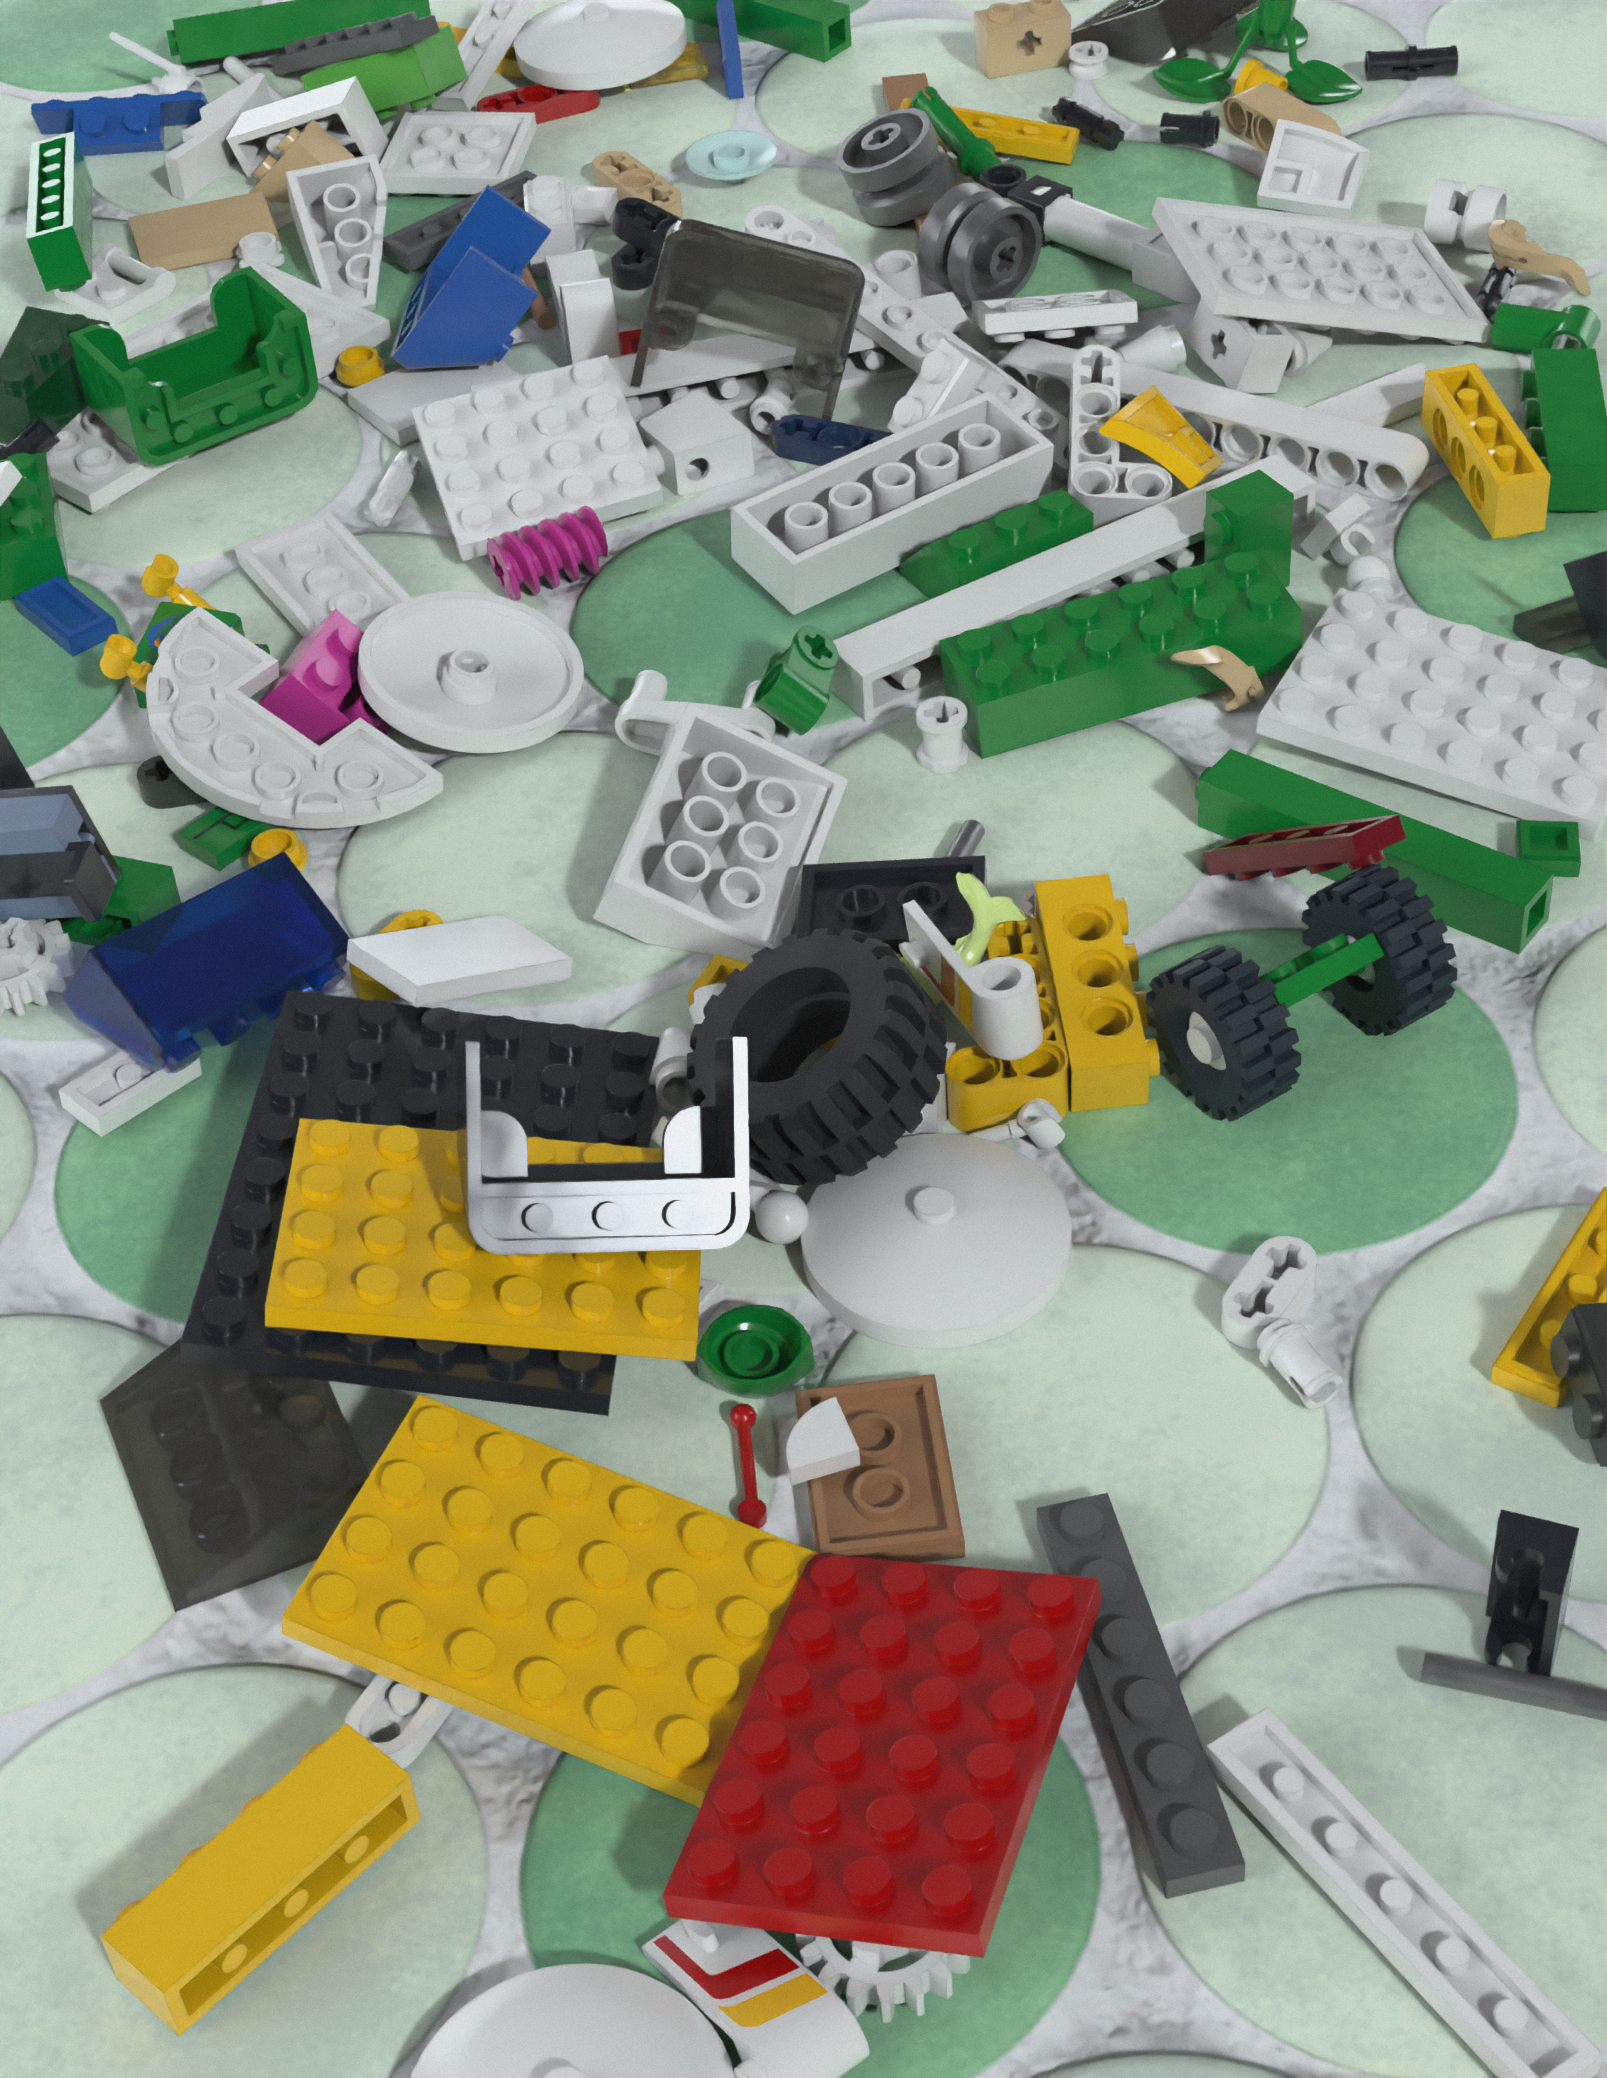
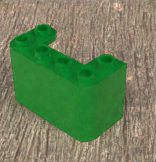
M251 266L223 276L213 286L210 294V307L214 327L128 359L121 335L109 325H91L69 334L84 398L88 407L147 464L155 466L167 464L297 412L308 406L315 398L318 390V376L306 314Z

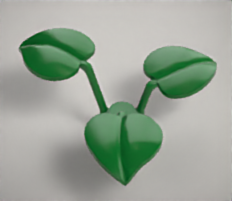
M1260 0L1257 9L1237 22L1235 34L1241 41L1228 65L1222 70H1218L1214 65L1204 60L1182 58L1170 61L1158 70L1153 69L1152 72L1154 79L1164 89L1179 98L1201 103L1214 102L1230 94L1231 85L1226 79L1232 75L1248 44L1264 45L1266 48L1272 47L1288 51L1289 64L1293 70L1285 74V78L1288 79L1287 88L1304 100L1321 103L1337 102L1362 94L1363 90L1348 74L1332 64L1320 60H1309L1304 64L1299 61L1297 49L1307 43L1308 32L1293 16L1297 0Z

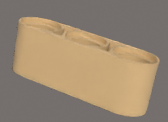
M1264 82L1227 97L1222 103V119L1228 131L1267 155L1269 154L1278 119L1310 125L1342 136L1340 127L1330 116L1270 83Z

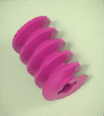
M586 505L577 510L576 516L569 512L561 513L556 523L548 518L541 520L538 523L537 530L533 526L525 525L518 530L517 536L507 531L499 536L498 543L490 538L487 540L488 555L495 576L501 587L515 601H519L521 598V583H525L530 592L536 595L540 593L539 577L544 576L552 588H557L560 585L559 570L564 569L569 579L575 582L580 578V563L585 565L591 575H595L599 572L598 557H606L608 555L607 539L602 524L592 508Z

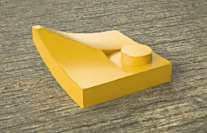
M1154 385L1129 402L1099 429L1103 436L1125 443L1163 465L1189 490L1208 478L1225 462Z

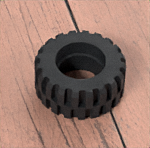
M835 928L813 929L812 936L808 937L805 934L796 933L782 938V945L774 949L765 947L752 955V963L742 971L736 968L724 980L727 986L718 996L712 994L703 1008L705 1018L702 1024H695L690 1038V1048L694 1052L687 1053L686 1078L689 1080L688 1092L695 1107L716 1106L714 1038L747 1037L749 1166L763 1176L776 1179L780 1184L804 1186L807 1180L811 1185H822L835 1182L836 1175L844 1173L846 1176H854L868 1169L866 1164L868 1161L878 1155L884 1159L898 1148L895 1142L906 1131L911 1134L923 1120L921 1111L925 1104L933 1105L940 1090V1081L937 1075L945 1073L948 1052L945 1046L947 1030L944 1019L938 1013V1006L892 949L880 939H874L867 933L850 929H843L842 932ZM840 1036L835 1045L821 1060L806 1071L793 1077L797 1069L810 1054L826 1042Z

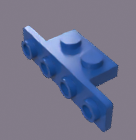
M189 90L164 95L139 93L132 97L121 98L96 96L89 100L78 101L53 99L46 103L32 104L31 114L40 133L43 135L75 132L83 156L164 151V126L196 124L201 120L199 109L207 105L208 101L203 92Z

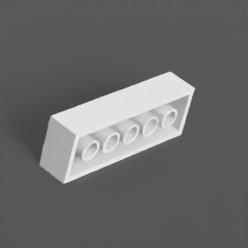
M988 391L732 506L731 558L792 615H795L898 567L926 545L950 536L955 531L964 530L993 518L1001 512L1010 511L1034 501L1046 493H1050L1054 444Z

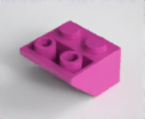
M337 609L331 612L299 642L279 671V678L271 683L258 704L318 746L325 743L358 718H362L385 735H387L392 727L371 708L360 689L357 668L360 642L364 633Z

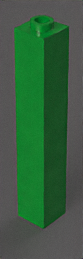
M292 0L174 19V29L166 30L171 56L180 55L181 64L281 48L284 47V44L300 38H310L321 33H330L345 27L351 28L366 22L373 23L391 16L394 18L415 11L416 17L419 19L431 16L429 0Z
M666 0L675 5L685 18L718 28L716 10L718 0ZM733 0L738 35L824 63L852 46L850 7L847 4L834 0Z
M1230 749L1213 767H1207L1198 778L1195 787V798L1199 801L1198 827L1233 840L1249 832L1399 814L1406 839L1384 848L1385 859L1375 864H1381L1382 869L1388 866L1398 869L1399 881L1407 876L1410 877L1417 884L1416 895L1421 898L1427 894L1435 905L1430 910L1435 921L1442 918L1446 926L1517 954L1522 952L1548 921L1554 872L1233 749ZM1344 863L1334 869L1316 874L1333 881H1338L1359 869L1348 870L1347 864Z

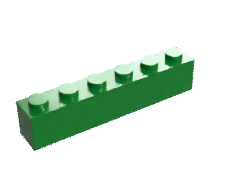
M75 132L31 143L26 240L46 292L59 289L61 292L73 291L84 286L87 280L92 279L93 182Z

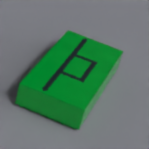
M216 806L177 834L182 850L221 871L250 851L252 841L257 835L264 831L283 828L284 826L252 820Z

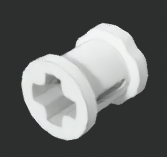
M948 696L933 697L921 702L916 708L915 713L916 723L922 729L923 743L920 744L917 752L920 766L939 774L958 771L961 766L967 764L969 759V748L966 742L962 741V728L967 723L968 718L965 704L956 698Z

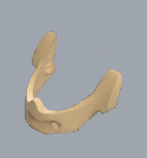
M1499 218L1492 221L1488 236L1493 259L1500 270L1512 267L1526 272L1557 276L1564 279L1569 286L1584 296L1591 294L1584 269L1572 259L1561 255L1545 253L1535 241L1527 242L1525 237L1526 228L1518 221L1513 219L1502 220Z
M1213 645L1197 650L1182 651L1170 657L1172 661L1184 665L1203 666L1224 681L1229 687L1212 692L1226 701L1223 706L1227 712L1244 707L1248 703L1257 702L1265 696L1266 691L1255 671L1254 665L1248 667L1232 652L1220 646Z

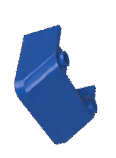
M487 184L410 294L390 358L406 369L486 365L491 359L497 363L500 362L514 340V337L509 334L538 296V292L524 283L521 278L524 268L551 233V229Z

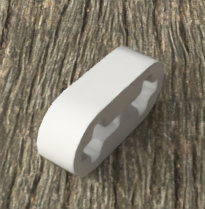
M1276 1236L1264 1241L1256 1249L1225 1291L1222 1299L1221 1326L1222 1332L1228 1341L1241 1348L1249 1350L1258 1349L1256 1345L1257 1339L1267 1326L1279 1319L1287 1318L1291 1322L1295 1319L1316 1286L1317 1256L1310 1244L1292 1236ZM1285 1271L1278 1281L1273 1279L1274 1272L1282 1273ZM1260 1304L1265 1305V1313L1256 1312L1254 1314Z

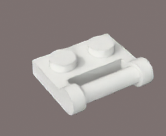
M108 242L99 247L96 257L92 259L91 280H87L84 286L73 291L61 292L59 289L53 291L56 298L101 321L109 322L114 327L170 296L176 287V277L171 271L163 267L152 268L127 256L124 249ZM122 273L142 284L137 286L114 274Z

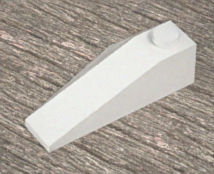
M371 154L286 172L292 216L317 287L369 311L376 310L388 198L387 186L377 155Z

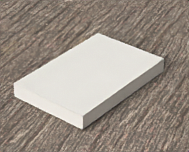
M493 359L486 365L417 369L402 367L346 392L349 406L399 446H404L419 439L411 408L471 392L470 385L521 376V374L502 360L497 363Z
M498 914L348 939L346 960L413 1006L422 1007L563 981L571 978L573 958L505 915Z

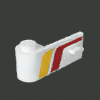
M915 900L902 904L909 942L899 944L902 955L913 969L918 968L979 1047L989 1056L1009 1061L1021 1059L1035 1051L1043 1041L1044 1030L1035 973L1032 966L1019 958L997 957L969 968Z
M680 1919L641 1946L646 1959L734 2040L742 2062L734 2068L736 2078H840L868 2058L870 2051L865 2035L856 2018L842 1999L763 1929Z

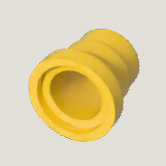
M1251 58L1246 62L1238 76L1233 95L1264 82L1270 83L1286 92L1288 79L1263 68L1261 61Z

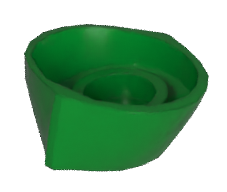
M747 1305L721 1314L707 1328L696 1350L698 1375L701 1380L728 1394L741 1398L762 1399L773 1397L786 1391L814 1370L813 1345L810 1335L793 1315L782 1308L769 1305Z

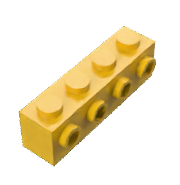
M347 1723L325 1742L312 1746L301 1757L294 1769L266 1793L259 1794L249 1800L235 1820L206 1845L190 1851L169 1877L142 1900L134 1901L126 1906L116 1917L113 1925L100 1935L117 1980L180 2037L421 1820L410 1774Z

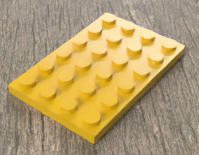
M300 1118L265 1303V1326L695 1361L698 1343L701 1249L516 1255L494 1254L476 1244L466 1226L456 1131L410 1128L402 1125L386 1126L351 1123L332 1119ZM540 1137L527 1138L528 1165L662 1162V1149L620 1146L609 1143L550 1140Z
M419 1394L282 1616V1634L700 1808L806 1563L814 1555L820 1553Z

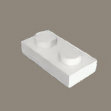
M159 1027L58 1090L62 1108L100 1137H103L202 1075L199 1055Z

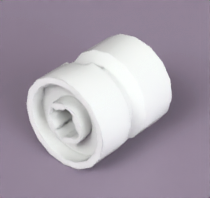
M1446 179L1436 180L1426 209L1425 235L1431 243L1453 246L1459 240H1463L1467 249L1491 252L1488 231L1493 220L1497 218L1505 220L1508 202L1506 189L1478 185L1473 191H1469L1465 182Z

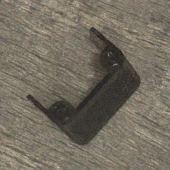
M694 219L677 221L669 228L663 243L642 325L630 386L641 388L653 347L667 351L680 350L686 347L693 338L696 322L795 347L793 370L796 377L807 387L828 392L821 419L832 420L865 289V276L855 263L844 258Z

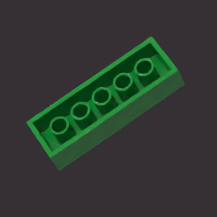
M1257 549L1236 552L1226 558L1194 567L1181 568L1174 573L1139 583H1129L1115 590L1087 598H1077L1063 605L1035 613L1022 614L1008 621L980 629L966 630L959 635L939 640L945 695L956 698L965 704L968 718L964 728L981 758L984 759L1229 687L1224 681L1203 666H1190L1172 661L1170 657L1178 652L1216 645L1232 652L1248 667L1254 665L1258 677L1287 670L1302 648V610Z

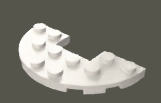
M198 606L171 629L158 648L159 657L152 673L148 672L146 684L147 715L151 735L158 752L175 775L194 792L211 803L229 812L264 823L293 828L328 829L358 826L388 819L414 809L443 791V774L362 718H358L325 743L318 746L251 699V696L279 678V661L202 607Z

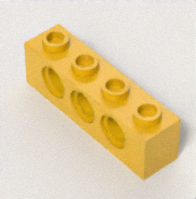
M1470 363L1425 371L1421 426L1493 539L1515 538L1526 533L1544 531L1551 475L1477 364Z
M1109 874L1036 881L1035 920L1040 925L1069 1057V1103L1071 1112L1148 1104L1149 1078L1160 1076V1059L1156 1039H1145L1143 1029L1149 1028L1146 1016L1149 1013V1008L1145 1003V990L1135 991L1133 981L1139 980V965L1135 944H1124L1123 935H1128L1129 933L1128 911L1125 898L1114 899Z

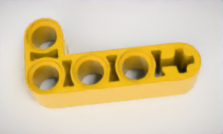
M1026 914L1024 915L1029 920L1003 923L994 930L985 950V960L997 957H1015L1026 961L1032 966L1035 973L1044 1030L1043 1041L1035 1051L1018 1060L1009 1061L989 1056L979 1046L962 1048L949 1056L945 1066L947 1116L951 1125L966 1133H974L1008 1123L1009 1120L1017 1118L1020 1109L1025 1103L1036 1098L1045 1099L1050 1102L1062 1118L1065 1117L1069 1110V1057L1042 931L1038 922Z

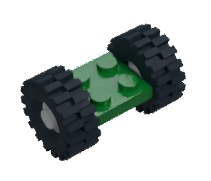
M1371 864L1326 886L1309 897L1306 902L1309 908L1302 912L1301 919L1309 928L1301 933L1303 944L1310 946L1311 949L1281 964L1268 973L1258 977L1260 967L1250 959L1242 963V953L1234 948L1226 951L1224 945H1216L1158 974L1159 976L1153 978L1149 984L1152 990L1146 993L1145 1003L1153 1009L1146 1014L1148 1026L1156 1029L1157 1036L1153 1038L1157 1041L1158 1051L1163 1050L1168 1060L1163 1063L1169 1075L1175 1073L1180 1079L1178 1085L1180 1091L1185 1097L1193 1094L1195 1096V1106L1203 1113L1211 1109L1214 1119L1222 1121L1227 1118L1230 1122L1243 1117L1291 1090V1085L1297 1083L1300 1076L1295 1068L1301 1065V1053L1292 1048V1045L1299 1042L1296 1028H1290L1286 1023L1285 1018L1291 1016L1288 1007L1320 990L1324 993L1330 990L1335 997L1332 1005L1341 1014L1348 1010L1350 1012L1349 1021L1358 1029L1366 1025L1367 1033L1375 1036L1381 1033L1384 1036L1392 1035L1446 1005L1445 1001L1452 998L1455 989L1450 984L1457 980L1458 971L1448 961L1456 957L1453 944L1444 942L1442 934L1447 932L1448 929L1442 918L1435 921L1430 912L1435 905L1427 894L1419 898L1415 893L1417 884L1408 876L1399 881L1398 869L1391 866L1382 869L1381 864Z

